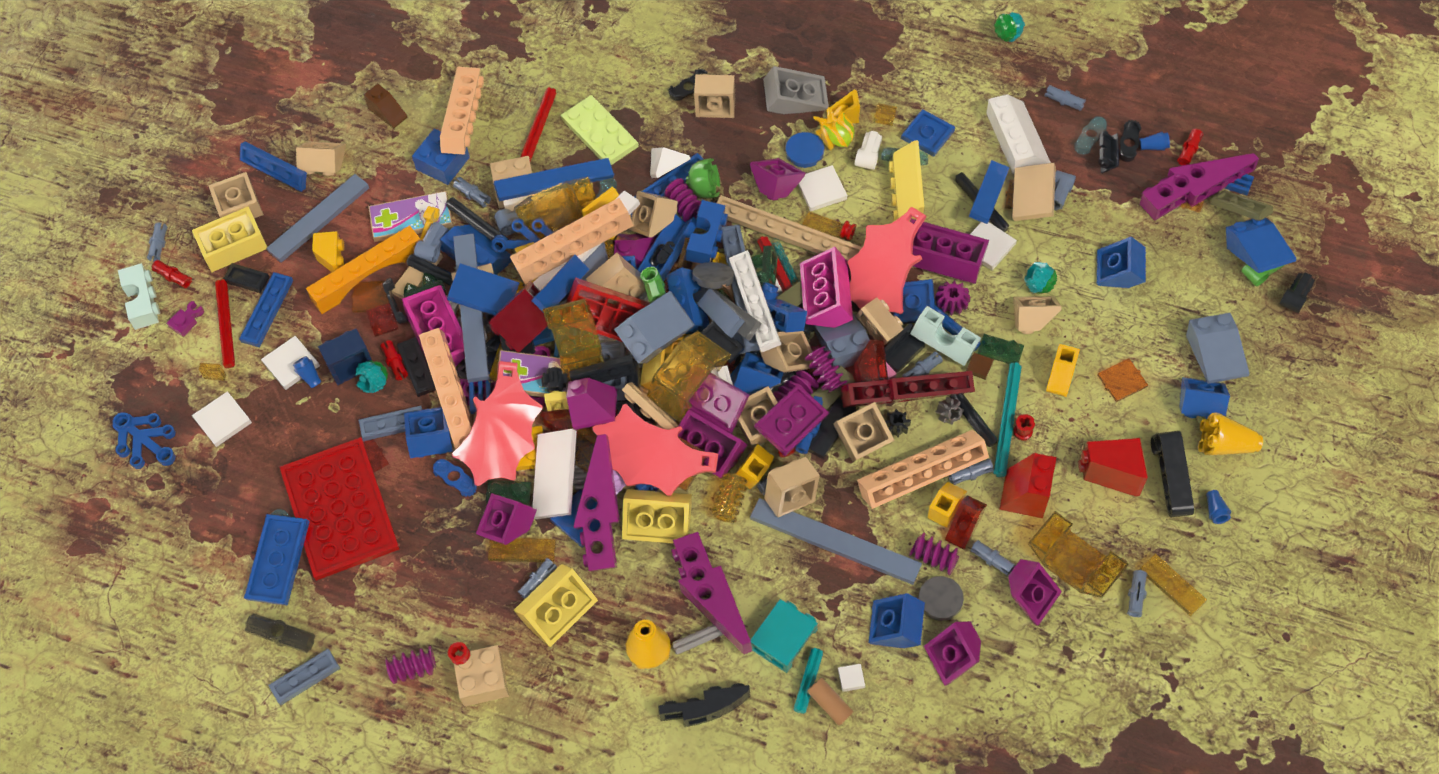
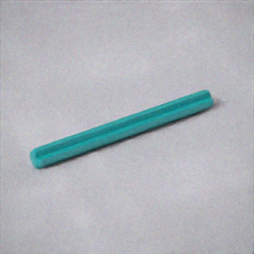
M1017 362L1010 363L993 471V474L999 478L1005 477L1007 472L1022 366Z

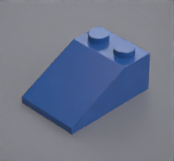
M1267 218L1261 221L1250 219L1244 222H1236L1234 225L1226 227L1227 249L1257 273L1296 261V256L1274 223Z

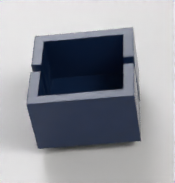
M357 328L346 331L341 336L328 340L318 346L337 386L358 376L356 375L358 364L372 360Z

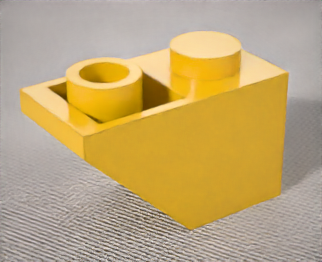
M337 231L313 233L312 250L317 261L331 272L342 267L344 259L341 256V251H344V241L340 239Z
M1059 344L1047 385V392L1067 397L1080 349Z
M757 444L733 477L751 489L768 470L774 456Z
M947 482L938 491L931 503L927 518L947 528L967 491Z

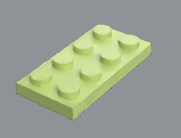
M592 95L561 114L562 121L599 159L609 158L611 165L639 147L638 142Z

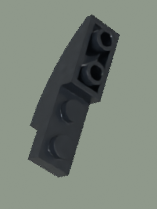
M742 683L733 684L729 688L713 686L703 691L704 700L690 698L686 702L681 703L676 701L664 702L663 705H658L660 721L683 719L684 727L710 722L726 715L743 704L750 697V686Z

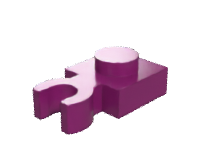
M191 301L187 305L185 312L180 309L166 324L173 331L184 337L197 324L195 318L202 316L204 309L200 306L194 310L197 305L194 301Z

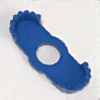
M445 459L435 462L433 472L436 477L440 476L447 485L459 490L462 496L470 497L474 495L477 489L474 480L465 474L461 467L454 466ZM457 471L460 473V477L456 481H450L448 479L449 473Z

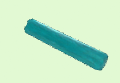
M811 649L794 705V711L797 713H806L811 697L807 690L815 683L823 656L821 649Z

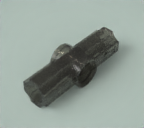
M253 613L246 621V633L272 641L277 646H287L308 653L314 645L315 635L313 633L287 625L282 620H272ZM280 630H284L282 635L276 636Z

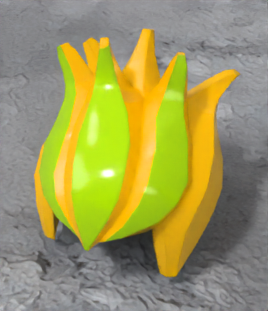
M843 105L835 113L828 107L827 118L816 116L813 118L821 126L819 130L815 131L816 135L823 140L829 150H832L835 145L848 147L855 134L853 124L842 112Z

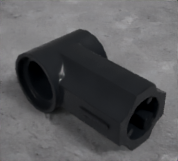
M1306 272L1298 273L1290 289L1286 290L1279 305L1299 314L1307 299L1306 296L1315 282L1312 275Z

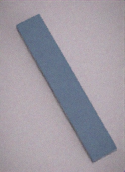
M354 174L266 248L267 251L282 263L313 236V233L321 230L369 189V185Z

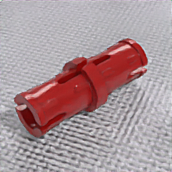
M1191 130L1189 138L1184 142L1183 150L1177 160L1180 165H1190L1191 159L1199 149L1198 144L1204 135L1201 130Z
M156 260L152 264L151 270L165 277V280L168 282H174L184 289L190 286L192 278L181 273L178 268L168 266L160 260Z
M387 340L388 349L384 342L380 345L386 357V364L388 367H391L396 380H403L400 372L404 378L408 376V372L402 363L403 359L397 353L393 342Z

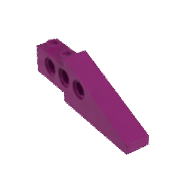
M1252 153L1170 168L1166 178H1163L1156 186L1148 187L1143 191L1140 205L1154 221L1186 202L1191 207H1194L1226 188L1228 184L1234 183L1238 178L1241 179L1243 175L1254 171L1259 158Z
M606 434L597 435L574 523L575 529H583V532H580L581 544L586 547V554H583L584 567H588L590 572L617 568L611 524L620 523L609 438ZM591 498H595L598 502L597 507L593 510L587 508V502ZM593 520H599L601 524L600 529L596 532L590 530V523ZM596 542H602L604 546L603 551L599 554H595L592 549Z
M695 532L674 539V549H671L674 561H679L681 566L678 568L681 577L678 580L680 591L743 655L752 652L750 638L722 567L720 565L712 568L699 533ZM691 558H694V559H695V560L692 561V562L687 561L688 559H691ZM696 577H703L701 580H694ZM705 595L710 596L708 599H701Z

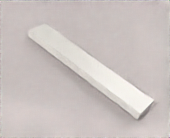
M748 250L730 257L729 260L747 313L762 323L755 333L761 352L782 345Z

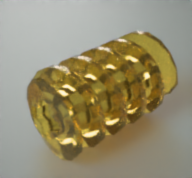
M729 473L722 476V483L719 486L720 490L717 492V498L711 511L714 517L720 521L736 523L737 518L734 516L739 515L740 511L737 508L742 506L739 500H744L745 496L742 493L746 492L747 488L743 484H746L747 480L739 475Z

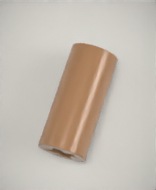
M822 677L807 690L809 695L838 726L854 712Z

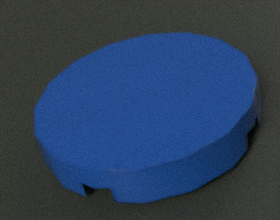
M797 133L790 137L786 143V157L797 167H813L823 159V141L813 133Z

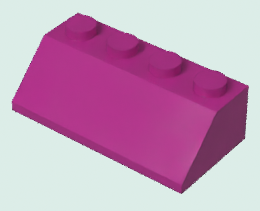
M833 247L801 262L803 309L807 311L805 323L836 328L852 321L853 314L847 260L837 248Z
M439 285L403 298L405 314L423 353L424 350L419 335L440 328L445 333L456 367L465 358L463 332L442 286Z

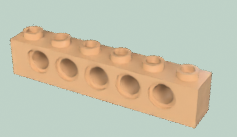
M457 67L440 134L441 153L465 155L466 147H470V135L473 134V123L476 121V111H478L479 106L478 99H481V88L484 86V76H481L480 68Z
M617 198L513 254L510 258L524 284H527L529 281L566 263L575 254L579 256L634 225L620 198Z
M440 328L422 333L419 337L456 450L467 438L474 423L445 333Z
M970 430L857 480L861 496L873 509L989 458L985 440L974 430Z

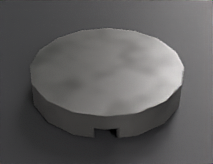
M708 262L697 265L693 269V281H697V284L704 288L719 289L722 288V285L726 284V286H729L733 282L734 271L726 264Z
M944 576L933 577L927 580L921 586L918 596L919 600L925 602L924 612L926 615L938 621L949 620L961 611L964 602L963 591L959 584L953 579Z

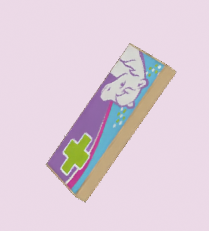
M447 191L369 206L374 242L384 241L409 225L416 234L422 233L426 221L423 215L428 206L440 209L437 223L442 224L446 228L453 227L450 209L446 207L448 200Z
M503 350L499 352V361L518 363L517 372L523 390L530 396L545 397L544 394L549 393L547 387H542L541 377H543V373H546L548 368H561L562 374L567 373L568 382L572 381L569 371L583 368V361ZM503 370V376H511V371Z

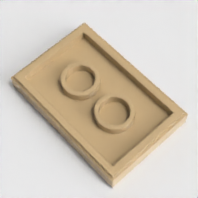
M1055 163L1015 168L1012 213L1014 221L1054 216Z

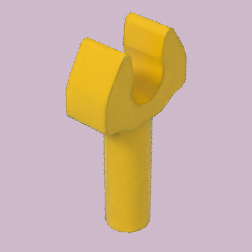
M428 206L425 210L423 217L426 221L420 237L421 241H423L431 224L438 221L440 209Z

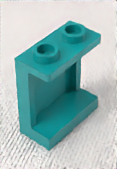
M780 599L750 641L753 652L785 673H788L792 668V662L810 636L817 632L818 623L812 615L808 613L803 614L798 611V608L790 601L784 602Z

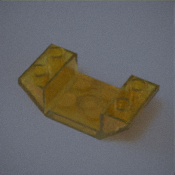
M587 176L565 181L529 196L516 205L514 209L517 217L522 219L534 234L543 239L546 236L541 231L536 232L532 229V223L535 219L540 218L552 231L557 230L582 218V209L597 198ZM536 222L535 226L537 228H541L542 224Z
M586 299L543 309L548 328L552 330L560 355L563 374L567 373L568 382L572 381L569 371L605 362L593 315Z
M697 331L681 340L656 371L647 396L665 413L680 422L688 409L692 407V404L689 402L690 398L713 369L718 372L731 354Z
M1054 511L1029 541L1028 545L1044 567L1078 592L1103 598L1129 566V563L1112 551L1106 556L1071 532L1073 523Z

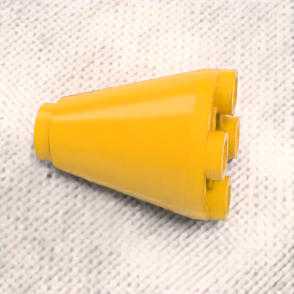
M1211 413L1207 419H1202L1200 423L1202 435L1198 444V450L1205 455L1259 452L1263 446L1262 435L1220 413Z
M645 619L637 622L626 641V653L630 661L639 669H649L663 664L670 656L671 645L667 633L650 620Z

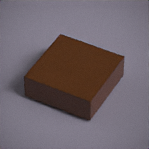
M974 352L966 371H972L974 376L986 380L994 359Z

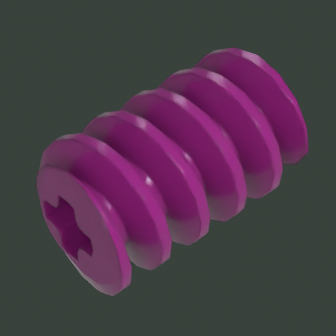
M675 179L667 186L664 193L665 197L678 201L677 211L685 222L692 217L697 219L701 201L697 200V196L693 194L691 189H688V185L684 184L683 179Z
M823 346L808 354L805 360L812 361L809 365L810 369L817 368L813 372L814 376L821 375L817 380L818 384L825 383L821 390H829L828 393L845 385L847 380H839L843 373L835 372L839 365H831L835 358H828L827 356L831 353V350L824 351L823 349L826 346Z
M798 370L796 375H793L790 381H786L784 386H780L778 391H774L773 395L777 402H779L797 384L810 395L813 393L811 387L817 390L819 385L810 374L803 370Z
M923 532L916 539L909 556L915 553V559L917 560L924 556L923 563L927 564L932 560L931 567L935 568L940 564L939 570L942 572L948 567V575H951L959 559L957 555L958 548L950 552V544L942 548L941 540L933 544L934 537L931 536L928 540H925L926 533Z
M431 646L428 647V653L426 654L420 648L418 656L411 650L409 658H407L404 652L401 653V660H398L395 654L392 655V662H389L386 657L388 676L393 684L397 683L398 677L404 682L407 679V674L413 680L416 677V672L422 678L424 677L425 670L430 676L433 675L434 668L436 669Z

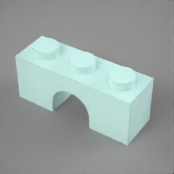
M142 263L118 270L121 287L128 297L138 295L133 301L125 303L128 320L134 329L159 323L157 315L160 314V309L157 302H154V298L157 296L154 287L150 284L153 281L150 270H145Z
M926 306L910 334L965 366L981 337L964 327L957 335L948 334L942 327V321L945 316Z

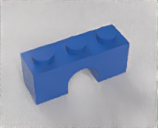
M702 200L697 214V228L704 229L707 233H691L686 249L687 261L702 264L711 262L712 258H716L718 252L716 244L721 242L723 235L721 228L722 225L726 226L728 214H725L726 205Z
M679 268L666 275L669 291L673 293L695 324L685 334H699L710 324L708 315L695 303L693 294L700 291L701 286L697 284V281H693V270Z

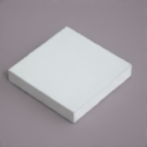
M833 165L805 174V177L798 184L810 212L847 200V194Z
M981 222L970 234L989 240L982 265L992 271L1017 242L1016 239L989 222L988 224Z
M296 336L261 359L285 390L302 379L294 371L293 364L297 360L307 356L309 359H312L315 369L320 366Z
M228 391L192 415L216 447L252 423Z

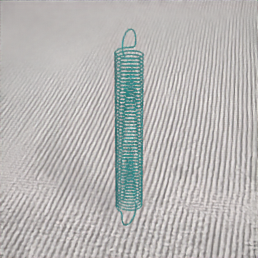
M779 241L776 242V246H773L774 249L777 248V244L780 243ZM780 244L775 251L779 253L777 255L792 284L794 279L796 282L798 278L784 249H780L782 247Z

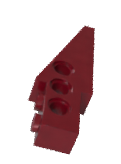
M972 371L848 383L841 386L843 408L867 406L874 402L876 405L975 392Z

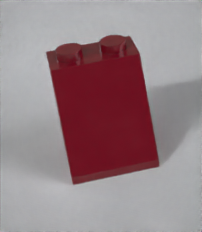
M531 281L489 321L491 330L496 335H501L506 340V345L518 353L555 320L559 309L555 307L546 316L531 301L540 292Z

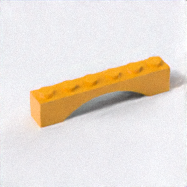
M410 225L307 287L306 290L311 301L319 312L324 314L340 304L346 294L370 274L386 266L406 262L410 254L414 255L415 246L421 239Z

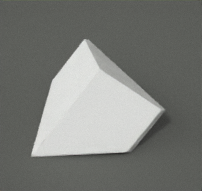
M664 147L652 148L650 175L652 178H658L690 160L689 155Z

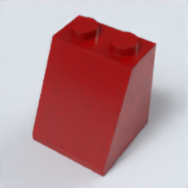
M1140 438L1087 442L1085 449L1081 453L1082 458L1078 461L1079 472H1083L1084 480L1135 497L1140 496L1148 479Z
M1033 453L1008 468L999 510L1043 519L1050 498L1057 457Z

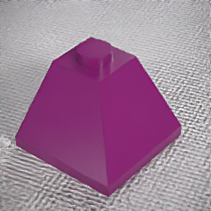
M779 158L750 163L759 192L766 195L770 200L787 197L805 177V172Z
M618 234L615 240L614 254L618 253L620 256L635 255L636 267L638 269L658 235L648 237L642 234Z
M591 378L568 382L566 398L574 430L615 421L617 389L615 387Z
M491 493L476 534L507 545L530 530L537 509Z
M1020 559L1008 576L1011 596L1034 625L1038 626L1062 591L1039 562Z
M971 621L954 622L924 645L945 686L964 674L980 660L981 639Z

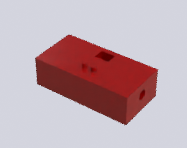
M575 277L561 317L563 323L623 342L614 329L650 303ZM608 299L617 301L616 305L609 303Z

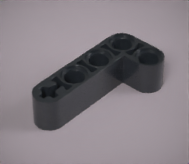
M1180 431L1156 433L1151 437L1150 444L1153 455H1158L1168 515L1171 518L1193 515L1194 503L1182 434Z

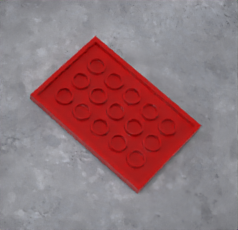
M361 437L279 467L295 518L310 521L304 541V548L316 581L400 550Z

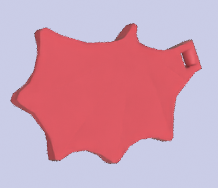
M910 207L907 213L891 224L868 225L866 227L864 246L857 255L848 260V266L851 271V301L860 309L875 298H878L880 301L884 300L890 308L889 312L898 314L904 312L903 287L911 267L922 260L921 255H913L914 237L926 219V215ZM911 217L917 219L914 224L909 222Z
M499 361L495 388L485 401H480L477 397L473 398L477 410L474 424L467 438L452 453L453 458L459 459L470 468L476 486H480L487 480L495 478H505L514 481L520 459L535 448L531 436L532 425L535 417L542 410V405L523 390L517 372L518 363ZM503 370L511 371V376H503Z
M627 404L622 406L621 411L615 417V421L592 427L596 436L603 434L608 436L613 470L621 475L628 487L648 484L659 488L667 496H671L687 478L706 472L716 473L717 453L698 451L688 447L678 438L679 433L683 430L681 426L670 430L656 427L641 419ZM703 458H709L708 466L702 465Z

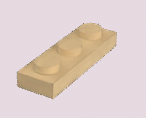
M632 382L627 383L622 389L626 393L624 395L625 398L632 404L636 402L641 407L640 411L647 418L652 417L657 422V427L670 430L679 426Z

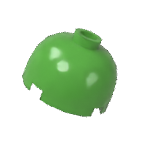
M712 158L694 163L689 170V175L686 176L688 188H691L697 197L710 199L716 198L720 194V192H716V186H720L719 172L717 166L712 165L711 162L714 161Z

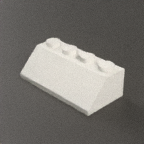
M1010 95L989 99L986 114L1012 173L1015 174V168L1051 163L1024 102Z

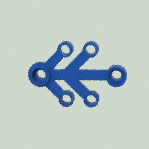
M517 218L512 223V229L515 232H521L528 240H508L503 235H497L493 238L491 246L495 252L501 253L506 249H514L531 242L536 243L541 239L525 225L522 219ZM537 218L533 221L532 229L534 231H541L546 237L554 233L545 225L542 219ZM519 222L522 225V227H515V223ZM536 222L541 223V224H542V227H541V228H537V227L535 226V223H536ZM497 242L502 243L503 247H502V248H498V247L496 246V243H497Z
M122 412L113 418V428L118 432V445L115 451L119 457L125 458L130 454L131 450L127 445L128 433L133 436L130 464L134 469H141L145 465V461L142 458V444L156 454V458L161 465H172L176 458L172 449L169 447L161 448L149 437L164 436L166 439H171L175 436L176 431L171 425L156 428L161 424V418L156 413L148 416L132 417L130 414ZM149 424L152 428L139 430L135 426ZM123 448H126L124 452L120 453Z

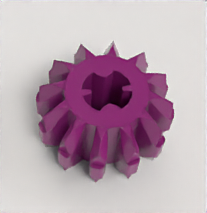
M955 280L952 284L946 281L944 286L940 285L938 287V291L935 294L937 307L942 308L944 313L949 311L951 316L954 312L960 315L962 310L968 308L971 299L969 289L963 288V282L958 285Z

